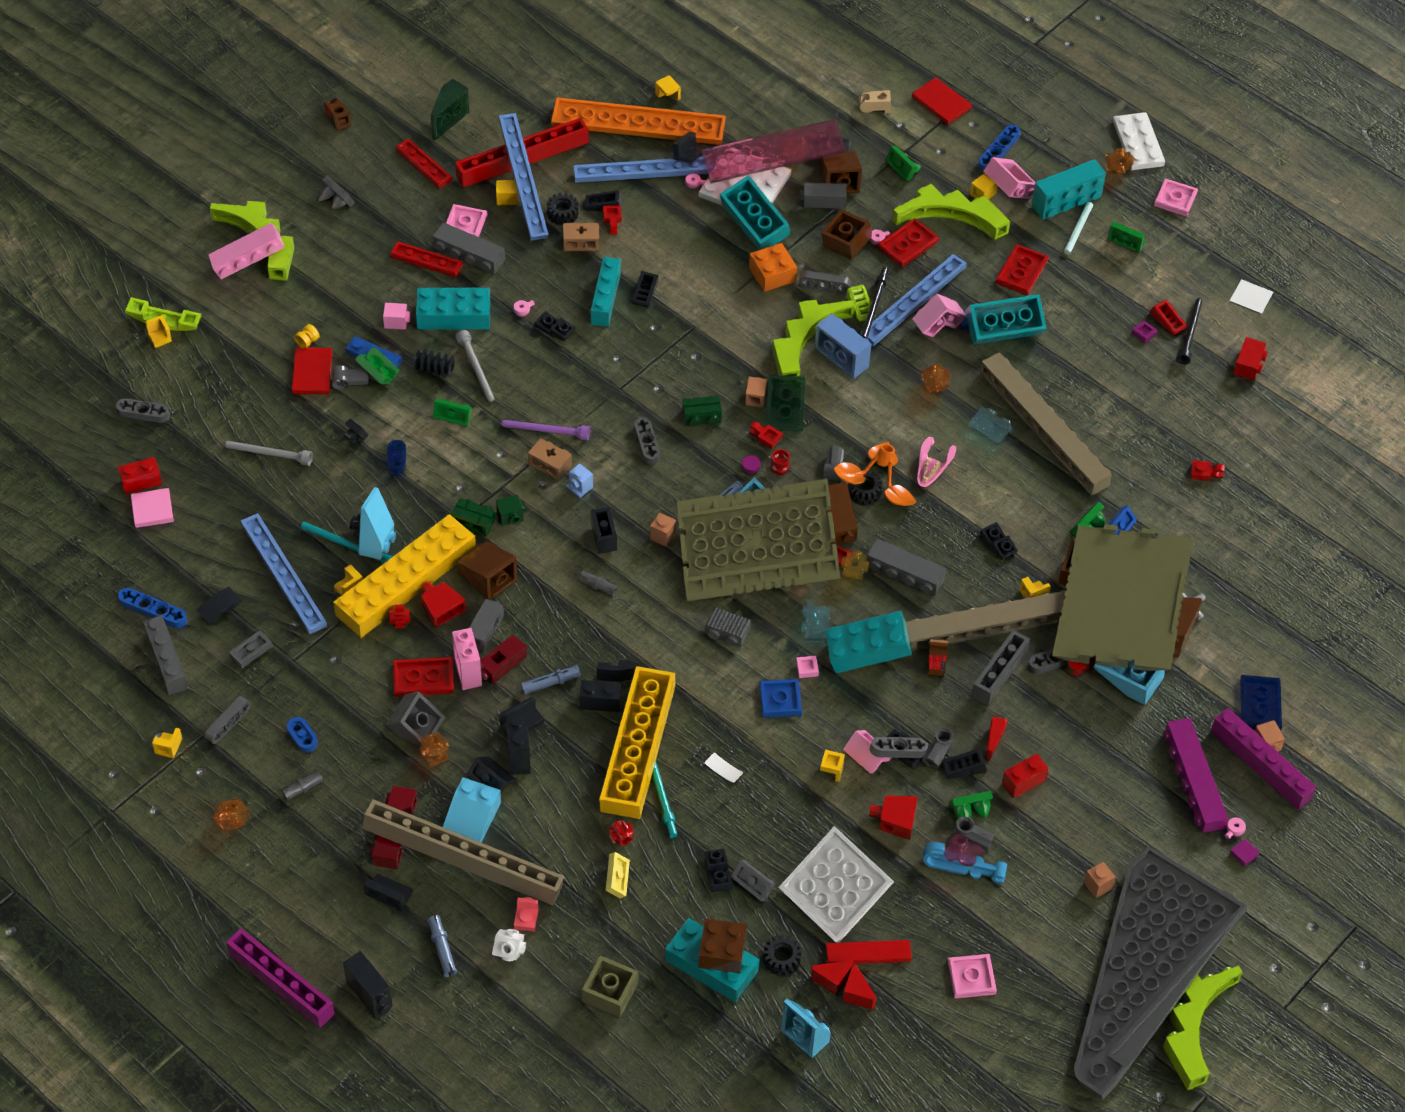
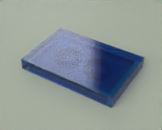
M1241 675V720L1252 729H1255L1257 725L1275 720L1281 731L1280 678Z

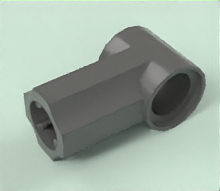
M338 365L332 369V386L337 390H344L349 385L369 384L368 372L364 368L348 369L346 366Z
M833 445L828 448L823 479L842 482V479L836 475L833 469L843 462L844 449L840 446Z
M944 727L936 731L935 738L922 759L926 766L938 769L946 753L951 750L953 733L950 729Z
M966 816L960 817L957 820L953 831V836L958 842H969L986 851L989 850L996 835L975 825L973 820Z

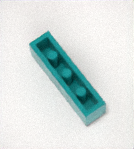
M603 257L591 307V325L609 327L621 275V259Z

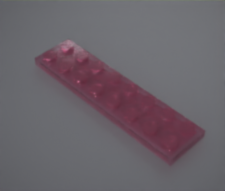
M832 119L703 149L702 156L711 184L844 153L845 146L837 119Z

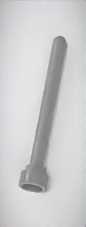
M462 330L456 334V340L459 345L464 347L487 400L492 402L494 396L472 349L471 335L469 331Z
M226 441L224 443V446L229 449L298 460L301 465L310 466L312 462V451L303 450V452L297 453L233 441Z

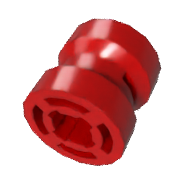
M783 449L775 450L771 456V471L776 475H784L789 471L790 454Z

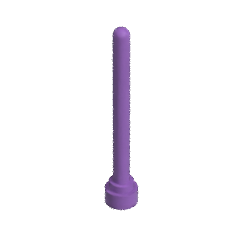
M503 420L501 422L502 427L574 435L580 438V440L585 441L589 440L590 426L585 425L578 428L510 420Z

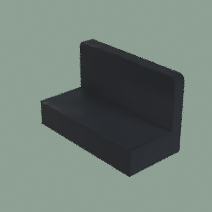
M688 132L672 143L673 160L692 163L708 152L706 147L696 146L695 132Z
M533 696L499 714L500 728L507 737L506 715L527 714L528 731L544 723V718L537 710L536 700Z
M489 756L476 757L467 772V775L474 781L499 789L501 794L507 784L515 783L517 780Z
M376 874L373 880L368 878L364 883L365 895L400 911L403 910L413 893V889L380 874Z

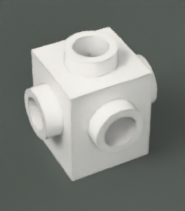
M500 929L495 935L492 955L500 956L505 961L517 960L525 952L526 942H523L524 935L519 934V931L514 929Z

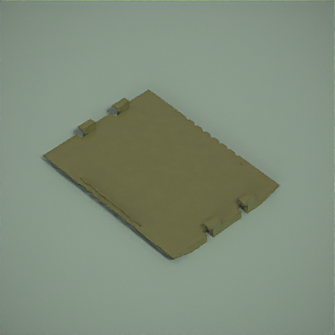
M828 479L783 485L782 487L776 486L772 489H756L753 492H736L733 495L730 493L726 494V496L717 495L677 501L680 532L686 531L685 536L680 534L683 564H689V568L687 566L683 567L687 602L729 596L734 593H749L754 590H769L774 587L776 589L781 588V586L789 587L791 585L796 586L841 579L837 546L832 544V547H830V543L836 542L832 512L826 514V510H832Z
M1104 524V528L1078 526L1071 559L1072 566L1069 569L1070 575H1068V583L1066 584L1067 591L1064 594V607L1061 610L1062 616H1060L1052 656L1089 664V658L1096 657V665L1127 668L1128 662H1134V669L1171 670L1178 631L1176 628L1179 625L1178 618H1180L1181 614L1179 611L1182 608V594L1185 591V577H1187L1194 538L1158 534L1157 539L1151 538V536L1155 535L1156 529L1142 528L1141 532L1120 530V534L1116 535L1114 532L1118 530L1117 525Z

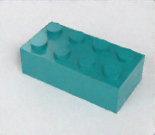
M1094 159L1035 182L1032 207L1043 220L1076 206H1081L1089 201L1096 200L1102 197L1106 172Z
M749 175L720 193L721 204L758 250L776 245L791 235L787 221Z
M417 288V329H490V288Z
M1040 294L972 304L965 310L972 345L1040 335L1047 329Z
M901 610L825 629L830 663L836 674L912 655L907 625Z
M688 918L666 947L665 961L736 1003L758 973L759 959L744 951L741 973L698 968L704 926Z

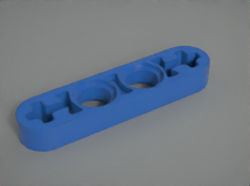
M1008 125L983 153L978 163L980 171L984 172L988 165V160L991 161L993 157L1003 158L1020 137V128L1017 125ZM1004 141V142H1007L1008 144H1007V145H1001L999 142ZM991 152H998L999 155H992Z
M132 588L121 589L118 593L119 603L125 608L149 618L162 615L165 624L173 628H182L187 624L185 611ZM146 601L150 603L144 608L139 606L141 602ZM161 608L166 610V612L161 615L156 613V611Z

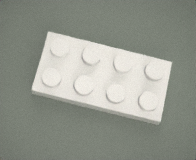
M1146 112L1113 117L1115 129L1131 170L1165 165V159Z

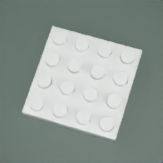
M728 147L714 168V171H712L700 189L699 197L722 205L720 193L749 175L769 201L773 203L790 177L791 169Z
M834 826L779 888L836 943H839L894 881Z

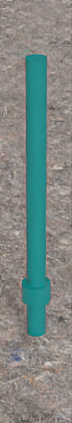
M303 522L301 525V529L359 552V544L307 522ZM384 554L382 559L378 561L383 565L393 556Z
M655 761L652 778L663 812V823L667 826L670 838H675L678 836L674 824L676 820L670 810Z

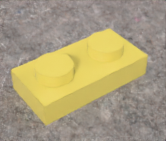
M614 852L609 854L606 891L621 899L626 897L630 860Z

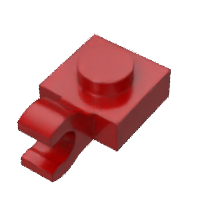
M620 205L603 206L604 223H610L611 235L618 234L617 223L622 222Z
M756 421L750 425L752 429L749 433L757 437V441L770 449H773L783 438V433L770 425L764 428Z
M1192 460L1191 479L1210 481V477L1223 478L1225 465L1216 464L1211 466L1209 461Z

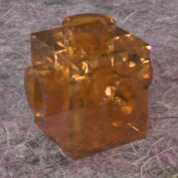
M1125 148L1115 149V152L1106 153L1107 170H1116V173H1126V169H1131V165H1133V155H1131V152L1125 151Z
M941 363L934 364L920 371L924 385L930 394L951 386L949 380L951 378L948 368H944Z
M440 732L428 734L421 739L419 751L422 758L426 759L429 766L432 767L448 760V749H450L447 739L442 738Z
M238 797L219 803L213 818L225 832L244 826L250 811Z

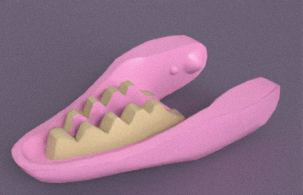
M928 437L925 439L920 451L918 485L928 487L942 474L953 460L956 446L952 445L949 448L946 461L940 462L928 457V452L934 444V438Z

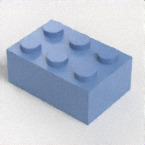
M830 314L817 324L815 349L853 379L869 368L871 343L866 338L860 336L853 328H850L833 314Z

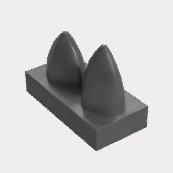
M328 175L323 179L326 185L322 188L318 201L327 200L335 195L331 205L332 209L343 207L345 204L351 207L355 203L350 195Z

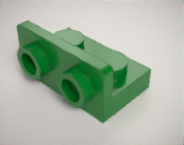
M1114 221L1111 223L1107 240L1140 253L1146 243L1145 234Z
M372 347L367 354H359L355 359L380 384H390L400 371L376 347Z

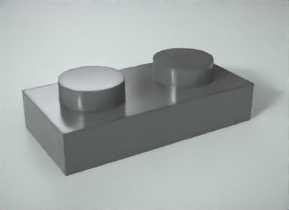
M259 630L231 650L229 656L243 668L272 648L273 644Z
M746 860L739 862L731 876L732 879L760 901H765L775 886L773 881Z

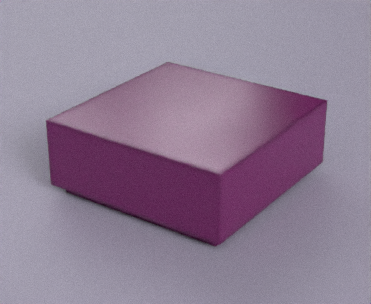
M1143 320L1132 329L1131 334L1143 343H1146L1157 334L1158 330Z
M1246 839L1242 840L1230 851V854L1244 867L1258 857L1260 853Z

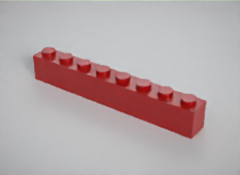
M582 118L524 137L523 142L529 164L588 144L589 128ZM505 144L455 162L456 177L463 188L512 171Z

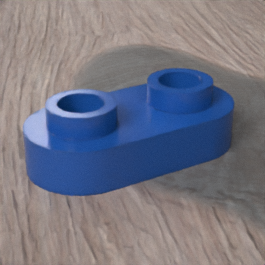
M301 717L290 719L287 723V731L299 750L306 753L314 751L317 748L318 742L310 726Z

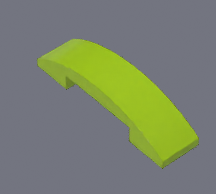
M132 297L125 310L126 314L143 323L162 315L169 329L175 331L196 330L201 318L200 313L183 310L182 314L151 307L148 301Z

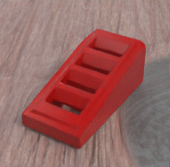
M1167 299L1153 306L1149 312L1173 336L1188 327Z
M991 718L985 756L986 761H990L1006 730L1007 719Z

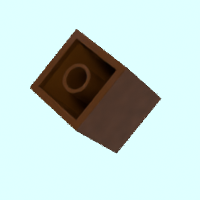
M855 150L821 153L820 169L823 183L846 184L847 194L860 193L862 166Z
M847 483L828 485L832 510H826V514L832 512L836 542L830 543V546L832 544L857 541L858 528Z
M488 541L476 546L472 552L462 556L457 562L458 574L488 600L517 581L516 557Z
M1183 597L1181 602L1182 608L1179 611L1181 612L1180 618H1178L1179 625L1176 628L1178 631L1173 658H1179L1196 624L1202 598Z

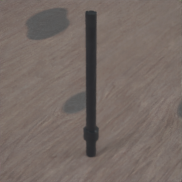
M886 267L882 268L881 274L877 277V286L861 336L868 339L883 288L888 281L889 269Z

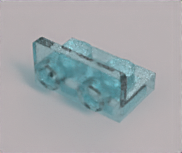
M981 406L969 422V425L1000 445L1006 435L1014 431L1011 426L1012 423L1005 417L1001 419L996 416L997 413L989 407L985 409Z
M808 599L807 606H803V618H806V622H802V634H805V642L827 643L825 629H828L830 624V607L811 606L812 600Z

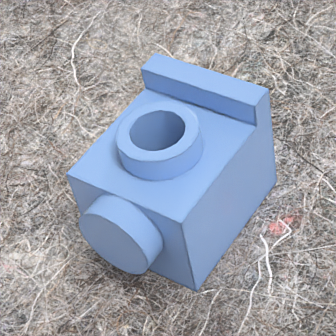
M578 464L569 471V484L566 486L571 492L581 498L593 488V474L584 466Z

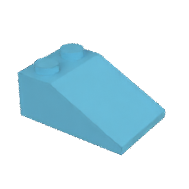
M374 487L361 507L359 555L381 560L383 555L388 553L390 544L394 543L396 532H394V522L380 491Z
M1128 662L1127 668L1094 665V668L1127 697L1144 705L1164 679L1165 670L1146 671L1134 669V662Z
M462 778L452 799L443 828L482 843L501 804L500 790Z
M789 999L784 1001L781 1031L807 1055L813 1058L830 1042L831 1032L824 1023L818 1022L810 1010L804 1009Z

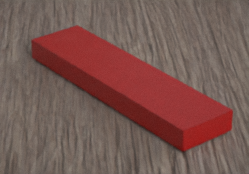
M409 138L395 146L396 151L438 189L453 181L452 176Z
M398 241L390 253V258L456 278L463 266V261Z
M910 940L826 943L827 963L853 960L854 964L911 962L912 960Z

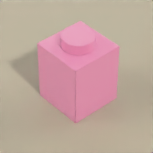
M385 303L383 314L384 328L406 329L407 322H410L411 312L407 310V304Z

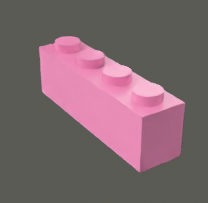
M270 223L208 255L213 270L220 279H223L285 247L280 233L273 223Z

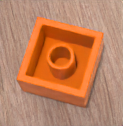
M782 243L750 253L749 269L764 292L796 282L797 266Z

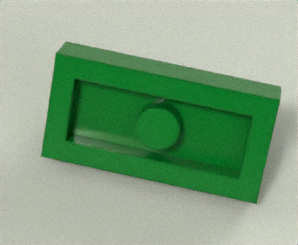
M891 146L885 161L905 181H910L913 174L921 169V165L913 163L908 158V155L903 153L897 146Z
M439 398L434 401V418L468 427L472 407L469 404L461 405Z
M1097 502L1069 532L1075 537L1078 526L1093 527L1091 525L1093 523L1096 526L1104 527L1106 521L1101 512L1104 506Z
M991 791L953 798L948 803L950 810L954 809L958 819L965 816L971 818V805H973L975 811L980 816L986 818L990 811V800L993 799Z

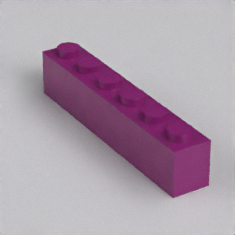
M1227 708L1214 718L1211 732L1297 810L1312 799L1316 786L1234 712Z
M1191 718L1167 722L1166 729L1163 731L1164 740L1169 743L1170 756L1176 762V772L1182 778V788L1188 794V804L1195 813L1196 825L1200 827L1202 833L1224 830L1229 818Z
M242 928L226 942L228 954L318 1028H321L335 1014L331 1000Z

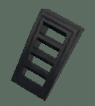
M620 190L585 195L586 211H603V206L620 205L622 211L623 199Z
M641 271L631 301L632 304L649 308L659 281V275ZM639 292L647 293L648 296L639 294ZM637 297L644 298L647 300L646 302L638 300Z
M981 749L942 760L947 779L987 772ZM969 761L971 766L967 767L966 762ZM957 763H962L963 768L959 769ZM950 764L954 765L955 771H951Z

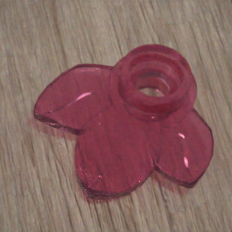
M960 834L954 835L949 841V846L945 849V857L948 861L958 860L964 866H974L976 855L984 853V849L979 844L968 842L967 837Z

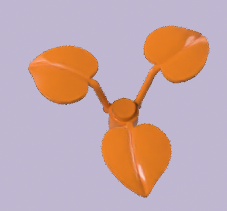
M889 442L876 445L868 451V457L872 461L863 471L858 466L848 462L840 463L833 468L836 475L843 481L850 484H861L865 481L863 475L867 473L875 462L883 467L888 466L887 487L889 489L885 490V497L891 503L900 506L916 504V500L907 489L900 485H891L892 466L898 463V457L894 453V447Z

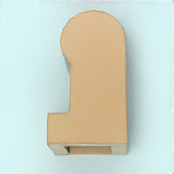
M890 90L871 91L860 95L859 103L862 112L869 113L885 110V113H892Z

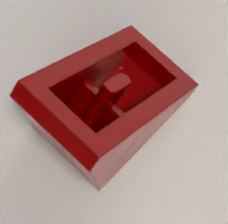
M853 960L813 965L811 966V979L836 995L848 980L854 962Z
M855 964L852 966L847 980L843 1001L872 1010L876 1006L877 998Z

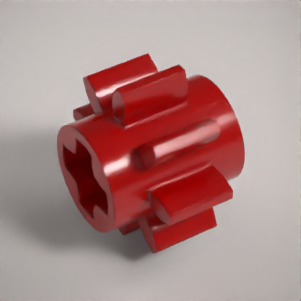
M395 605V610H390V624H395V629H405V624H410V609H405V605Z
M619 820L610 826L609 838L613 844L618 843L624 846L633 840L634 828L630 822L625 823Z

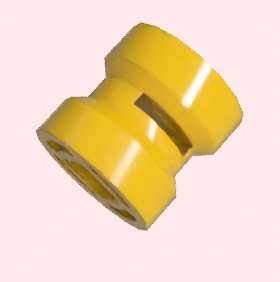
M307 324L302 332L299 331L294 335V340L301 348H308L311 342H315L320 338L318 331L311 324Z

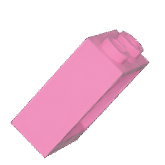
M993 157L984 169V172L1009 197L1030 199L1033 196L1035 181L1014 160Z
M472 628L452 632L454 660L462 689L466 690L482 686L480 657Z

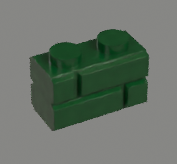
M719 395L682 399V413L685 426L695 427L707 423L714 425L722 422V408Z
M459 498L456 507L451 512V516L466 529L484 536L488 535L490 528H492L495 522V510L487 505L475 504L470 499L463 500Z

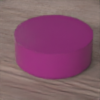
M750 455L742 460V470L745 473L755 474L760 470L761 462L758 457Z

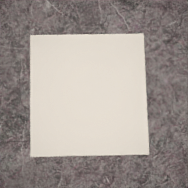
M1241 279L1230 301L1263 313L1273 292Z

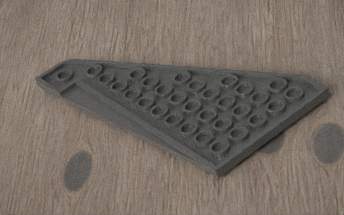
M1150 846L1127 869L1074 1066L1078 1083L1102 1100L1119 1083L1231 928L1247 911L1245 904Z

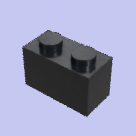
M610 507L591 510V526L598 554L617 551V535Z
M581 680V710L620 711L621 682Z

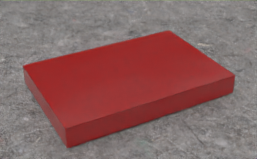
M936 77L912 93L914 100L947 125L972 109L971 103Z
M913 218L878 243L877 249L903 268L939 242V237L917 219Z
M1016 244L998 274L995 284L1028 296L1047 264L1049 256Z
M296 348L292 385L293 394H330L333 348Z
M452 657L393 660L394 697H402L405 694L420 692L422 695L454 694Z

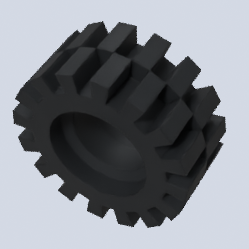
M558 193V196L554 194L553 198L550 197L549 201H547V215L551 222L555 221L557 225L559 223L561 225L563 223H570V221L572 223L575 222L579 215L577 198H573L572 194L568 196L567 193H564V195ZM565 207L568 210L560 211L558 208Z
M868 470L863 475L865 477L863 483H848V491L852 501L855 503L857 500L859 505L863 502L864 506H867V502L870 505L874 501L877 502L882 492V479H880L879 475L875 476L873 471L870 474ZM868 485L872 489L865 491L859 489L858 486Z
M780 935L779 939L774 936L773 940L769 939L767 944H765L763 963L764 965L766 964L767 970L771 969L772 974L776 971L778 972L777 976H781V973H784V976H788L789 971L793 974L795 969L799 968L801 961L799 943L796 944L795 939L790 941L791 936L787 935L786 939H783V935ZM784 950L790 954V958L786 961H780L774 957L776 951Z

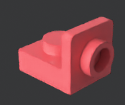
M531 897L517 898L514 930L535 932L539 910L538 900Z

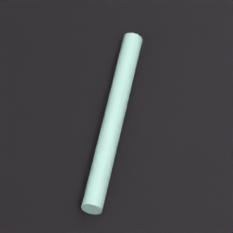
M1091 202L1086 203L1064 249V253L1067 255L1071 253L1093 207Z

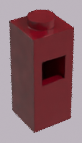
M514 635L510 636L480 660L481 678L488 680L493 685L527 657V646Z

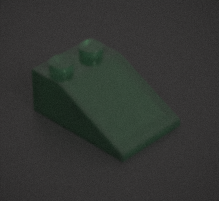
M454 79L442 86L431 113L432 139L434 141L470 113L468 88Z
M769 375L766 426L770 425L780 431L803 432L806 396L805 376Z

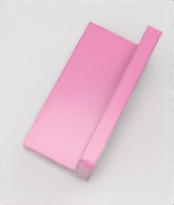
M858 730L850 738L844 747V751L870 774H873L881 762L890 761L891 757H876L872 755L869 748L874 738L867 731Z

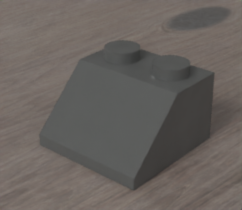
M414 692L404 695L386 725L399 738L427 748L445 716L420 692Z

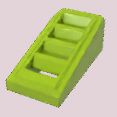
M864 285L850 287L847 289L848 301H854V314L858 322H865L868 313L862 315L860 313L868 312L871 305Z

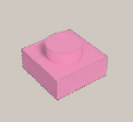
M816 656L796 658L799 678L819 676Z

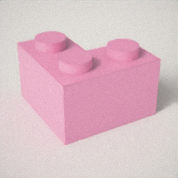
M936 294L930 298L929 302L912 319L923 334L934 337L945 325L956 329L967 316L956 301Z

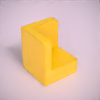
M668 75L655 82V94L659 98L672 94L679 100L681 99V87Z
M984 173L971 183L970 195L975 199L984 195L990 199L997 193L998 185Z
M515 180L496 181L497 205H518V191Z
M162 315L145 322L148 337L155 348L172 342L169 326Z
M351 564L344 568L346 578L334 585V589L341 596L363 580L362 575Z
M1029 577L1021 579L1019 591L1024 598L1036 597L1045 593L1049 594L1051 586L1049 583L1043 585L1041 581L1032 583Z
M175 728L173 734L164 732L160 738L155 737L152 742L154 753L174 758L182 740L180 729Z
M825 750L820 771L836 774L835 782L839 783L845 754Z

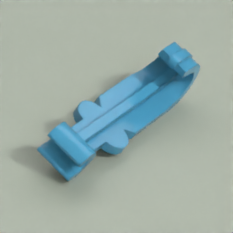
M928 842L923 849V862L931 868L962 875L969 873L973 879H979L981 875L988 876L996 883H1004L1007 864L1004 862H995L994 865L984 863V859L980 856H975L971 859L968 855L945 851V844L939 842Z

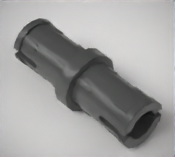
M585 570L582 571L581 575L587 577V579L580 576L579 582L593 587L595 591L600 590L612 597L615 596L616 592L610 590V588L617 591L618 585L604 580L602 576L597 577Z
M317 770L303 779H297V782L281 789L288 801L301 793H307L308 789L324 781Z

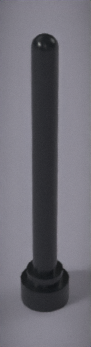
M1201 298L1195 300L1183 348L1177 353L1176 360L1183 365L1191 362L1192 354L1190 347L1202 306Z

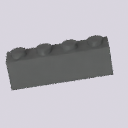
M443 222L432 236L433 248L463 260L470 265L477 266L484 271L495 274L505 261V248Z
M877 539L867 554V567L873 571L881 572L890 578L902 581L908 586L918 588L925 593L935 596L945 580L947 568Z
M163 616L143 621L148 641L168 695L187 690L185 675Z
M1012 630L975 681L971 697L989 706L1026 655L1030 639Z

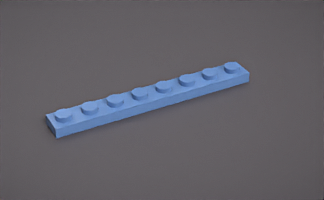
M516 113L499 115L498 120L530 240L548 238L547 227Z
M712 156L699 157L692 163L673 159L585 164L574 165L575 183L686 176L692 173L701 175L711 174L714 168Z
M952 254L876 318L872 323L867 339L871 345L875 346L966 268L967 263Z
M257 513L241 520V526L309 635L327 627L322 614L259 514Z

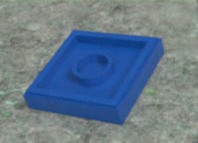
M799 679L759 681L762 718L802 716Z

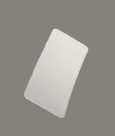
M713 753L705 761L708 767L733 783L743 774L742 771L724 761L716 753Z

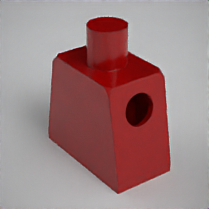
M426 582L422 586L424 591L421 595L422 606L435 629L466 611L465 599L446 583L442 582L434 586L431 582Z
M887 795L884 797L883 807L877 805L870 806L869 817L880 818L879 829L881 831L910 840L918 797Z

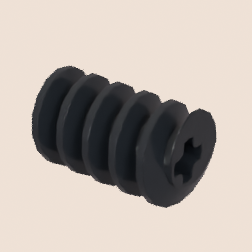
M424 348L422 353L418 350L414 360L415 370L421 368L422 372L428 371V373H435L437 376L441 374L444 378L447 376L451 377L455 366L454 356H451L450 360H448V354L441 358V352L434 356V350L427 354L426 348Z

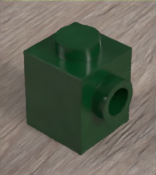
M518 495L496 500V512L502 526L524 521L523 513L526 512L524 502H520Z

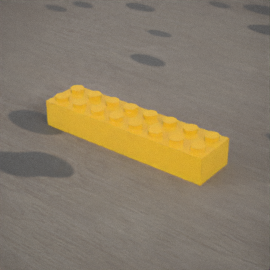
M450 514L335 600L333 602L335 615L362 638L390 616V610H395V605H405L423 591L422 586L426 582L434 583L456 566L462 556L472 552L476 547L475 535Z
M636 666L599 799L600 812L636 819L641 818L675 690V673Z

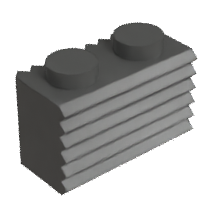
M715 607L706 623L705 634L711 639L726 641L730 646L737 645L742 647L750 631L751 620Z

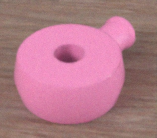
M694 173L687 175L685 178V185L690 189H697L706 182V180H701L700 176Z
M873 230L869 241L871 244L877 245L885 237L889 236L890 232L888 230L885 232Z
M533 300L529 302L517 301L514 304L513 311L517 316L524 317L529 314L530 307L534 306L535 303Z
M1231 818L1226 825L1227 833L1224 835L1225 838L1229 840L1232 836H1241L1246 830L1245 822L1240 818Z

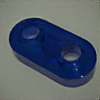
M393 440L387 447V469L393 474H400L406 469L407 449L406 444L401 440Z

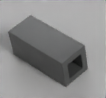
M804 183V190L800 191V201H804V208L846 209V184Z
M485 599L469 627L472 628L478 650L485 651L504 617L503 605L497 601Z

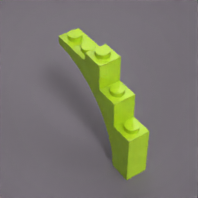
M929 184L917 191L916 198L893 209L892 222L895 225L912 220L913 218L942 217L973 225L984 231L994 240L1009 233L1010 220L985 195L970 202L958 189L943 196L932 184Z
M247 201L246 206L211 203L210 212L213 221L235 225L249 233L273 223L278 232H281L279 219L266 218L265 202ZM281 236L285 248L268 256L269 279L287 281L294 253L293 237Z
M817 300L799 302V319L786 321L785 334L787 338L773 340L772 352L782 385L800 382L799 358L807 342L816 334L817 324L830 314L835 315L841 320L854 317L855 304L853 300L818 305Z
M1239 966L1234 968L1227 967L1216 975L1209 974L1205 976L1202 980L1197 975L1180 998L1183 1003L1177 1004L1172 1009L1169 1019L1177 1032H1172L1166 1037L1163 1049L1187 1091L1207 1083L1210 1073L1203 1060L1199 1040L1201 1018L1214 998L1225 989L1239 983L1243 973Z

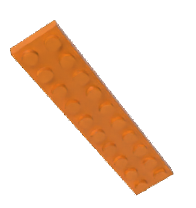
M556 97L551 127L582 118L589 131L678 140L688 132H695L697 143L722 145L726 116Z

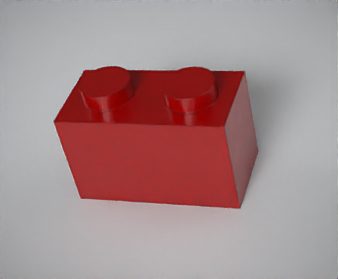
M1246 337L1233 374L1255 380L1256 375L1261 374L1264 365L1261 364V361H1265L1268 351L1265 350L1267 343Z
M155 457L118 467L125 495L162 485Z
M1036 753L1005 770L1002 785L1012 798H1015L1046 781L1049 768Z

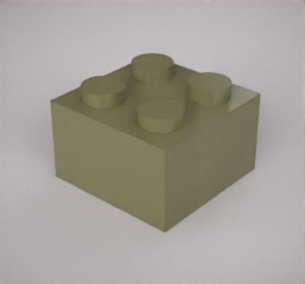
M600 955L582 988V1002L621 1018L638 985L639 971Z

